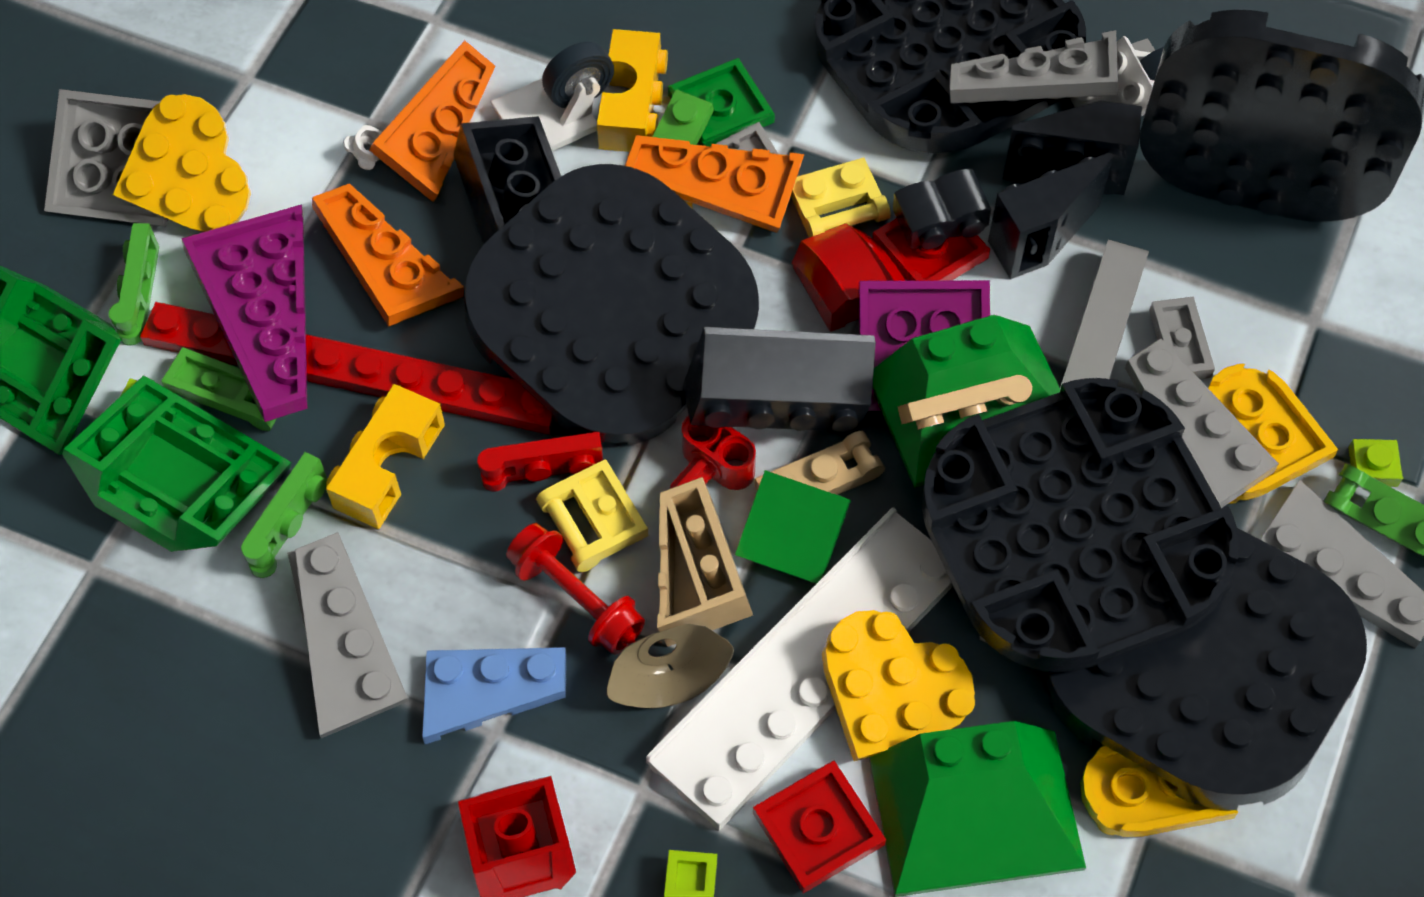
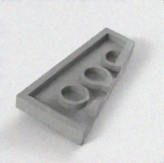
M1116 30L1102 33V40L1084 43L1082 37L1066 40L1064 48L1044 52L1041 46L1025 49V52L1016 58L1008 59L1004 54L951 64V103L1118 95Z
M1161 338L1128 359L1125 370L1138 393L1142 395L1143 391L1146 390L1156 396L1175 413L1185 427L1182 438L1221 508L1275 472L1279 463Z
M1299 480L1260 540L1327 575L1350 597L1362 618L1409 646L1416 648L1424 637V591L1307 485Z
M338 532L295 549L321 739L408 702L405 690Z

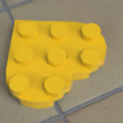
M183 94L165 96L149 113L113 195L192 230L206 232L239 222L248 209L251 190L248 185L247 175L242 170L240 164L226 155L229 136L226 130V123L218 110L200 97Z
M1241 363L1221 370L1212 378L1208 389L1279 464L1274 473L1228 504L1263 496L1333 459L1338 451V448L1285 381L1269 369L1267 373H1264L1257 369L1244 368L1245 364Z
M875 610L856 611L841 619L828 634L826 645L822 651L823 669L853 761L886 751L889 747L921 733L953 729L960 725L964 718L973 711L975 691L972 674L964 660L959 656L956 648L950 644L939 645L933 642L914 643L908 631L894 613H881Z
M1107 746L1101 747L1096 755L1087 763L1080 782L1082 802L1090 817L1096 822L1099 830L1107 835L1117 834L1122 837H1144L1234 819L1238 814L1237 810L1207 808L1176 796L1177 786Z

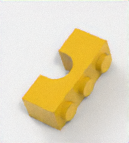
M613 29L609 57L614 65V74L609 84L610 86L627 87L630 90L623 93L602 92L597 120L599 149L630 152L636 135L652 137L658 126V114L653 113L654 105L661 106L663 82L658 81L659 74H666L668 50L661 49L660 33Z
M396 384L392 386L386 397H380L373 408L372 419L364 431L360 430L356 433L350 444L349 454L341 466L338 465L331 471L327 479L326 491L333 509L379 530L401 496L396 475L381 468V464L390 455L400 452L410 453L422 459L425 458L445 426L440 404Z

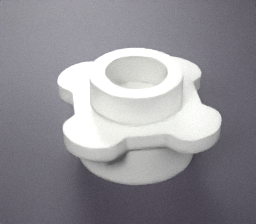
M370 125L362 126L355 136H347L343 142L344 149L347 152L353 153L358 160V165L365 170L373 169L375 162L380 160L372 152L364 148V145L371 147L372 143L382 133L379 129Z

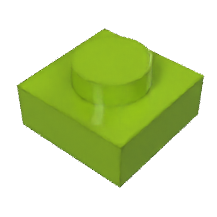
M1352 440L1348 447L1351 466L1358 468L1390 487H1398L1403 480L1397 440Z
M669 850L664 897H714L717 854Z

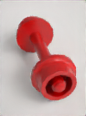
M538 523L525 527L512 540L506 553L507 559L516 567V576L520 580L526 581L543 571L596 619L588 636V642L592 646H603L611 654L616 655L632 643H635V639L639 636L645 625V619L635 609V600L630 596H625L608 606L555 558L563 542V537L559 532L555 530L547 531Z

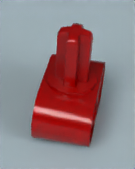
M689 415L685 417L681 428L682 452L689 464L671 483L670 489L703 477L705 484L710 479H713L730 490L745 489L752 484L755 478L756 449L754 444L733 427L690 426ZM697 436H707L710 438L704 442L693 440ZM737 459L745 463L740 466H732L727 462Z

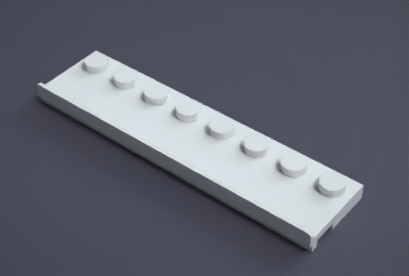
M892 507L646 756V763L650 766V769L677 790V794L717 830L720 831L836 709L824 674L822 651L826 645L828 634L834 629L835 625L841 619L856 611L875 610L881 613L892 612L897 615L901 624L909 633L953 587L932 541L896 513L897 510Z

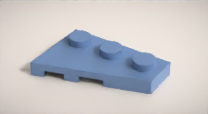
M565 647L428 650L426 652L423 717L424 743L428 744L440 740L441 735L465 728V731L482 726L483 721L507 713L515 715L566 698Z

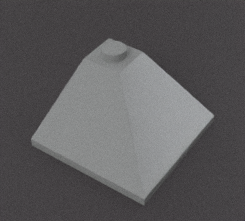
M59 89L44 211L131 223H150V225L166 227L167 218L113 195L145 119L154 106L161 101Z

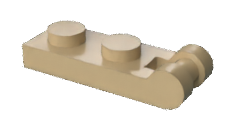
M1015 375L899 406L898 411L902 424L916 421L917 428L922 429L944 423L942 414L958 410L960 418L986 412L985 403L993 400L1004 406L1023 402L1031 396L1032 384L1027 377Z
M857 431L847 436L840 443L771 472L839 495L879 477L884 472L885 467L879 456L872 455L869 449L871 442L865 432ZM855 458L858 465L847 469L844 461ZM763 475L755 478V488L757 491Z

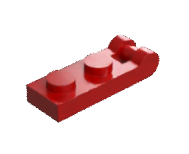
M593 432L487 448L480 452L477 463L481 472L483 486L491 492H497L505 488L508 482L525 479L529 481H542L552 475L576 474L603 461L600 433Z

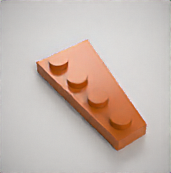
M464 40L372 143L369 151L434 202L454 160L453 154L461 123H470L495 65Z
M636 135L625 166L654 176L685 201L777 233L805 154L790 153L789 155L773 154L770 153V150L753 148L752 151L728 149L727 145L711 144V146L690 144L689 141Z
M350 183L312 197V208L388 327L464 297V286L455 278L450 280L440 271V264L429 254L424 256L411 244V238L401 229L396 231L385 221V215Z

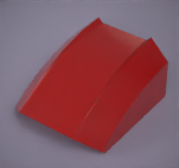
M847 223L801 240L792 260L794 271L830 332L845 327L847 323L859 319V281H906L891 258L872 237Z
M551 776L529 780L458 801L473 874L480 897H526L554 888L561 890L575 875L576 868Z

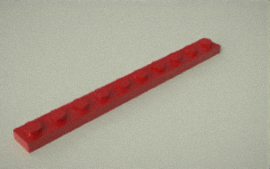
M155 302L140 335L145 346L177 353L184 347L221 362L238 366L214 314ZM306 334L308 382L376 397H386L392 386L396 384L439 403L441 410L444 412L548 435L551 434L554 425V415L514 379Z

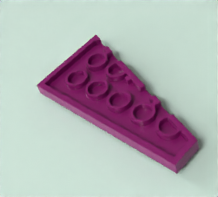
M302 204L181 238L184 252L264 422L308 409L304 216Z

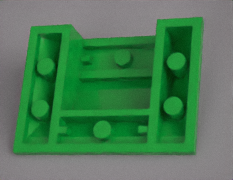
M0 266V419L55 453L63 455V449L69 444L122 339L110 323L48 286Z
M994 314L912 338L874 368L872 390L914 488L924 485L926 470L936 452V446L942 438L959 423L974 415L960 418L959 411L955 410L942 414L944 423L918 429L916 421L902 424L898 411L899 406L1015 375H1022L1030 380L1032 393L1027 400L1008 406L999 404L996 400L986 402L987 411L979 413L982 420L1060 392L1057 381L1030 326Z
M144 375L63 449V457L95 507L170 552L216 547L289 470L292 463Z
M1017 721L918 734L889 747L886 751L869 757L882 832L886 838L885 848L894 897L1083 871L1086 869L1055 731Z

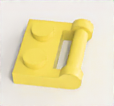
M864 157L798 176L791 193L793 203L809 237L824 233L844 223L853 226L873 219L876 222H881L891 217L888 201L881 194ZM867 202L866 205L835 213L829 216H825L822 218H820L819 216L822 214H826L846 207Z
M606 459L544 489L536 497L543 512L550 514L573 554L571 561L578 572H586L594 568L600 560L649 536L648 527ZM572 497L576 499L599 538L590 544H587L564 505V502Z

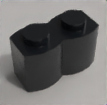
M973 169L958 170L943 175L934 181H923L908 185L896 191L893 200V211L910 249L924 248L930 250L942 245L949 237H974L980 234L985 227L989 226L992 210Z

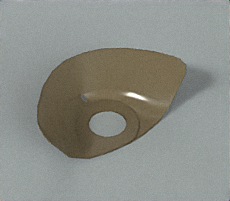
M685 624L653 633L626 647L614 661L607 685V696L615 703L638 708H662L691 700L706 691L720 677L733 657V646L725 638L708 627L701 625ZM672 639L676 642L675 649L667 655L654 657L648 653L650 646L659 640ZM669 664H670V665L672 666V668H673L672 671H671L670 668L668 667Z

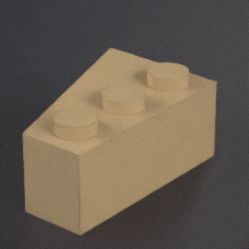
M703 477L660 492L659 547L661 549L660 573H658L660 607L657 616L659 632L685 624L701 625L715 630L753 616ZM664 639L667 647L676 644L672 639Z

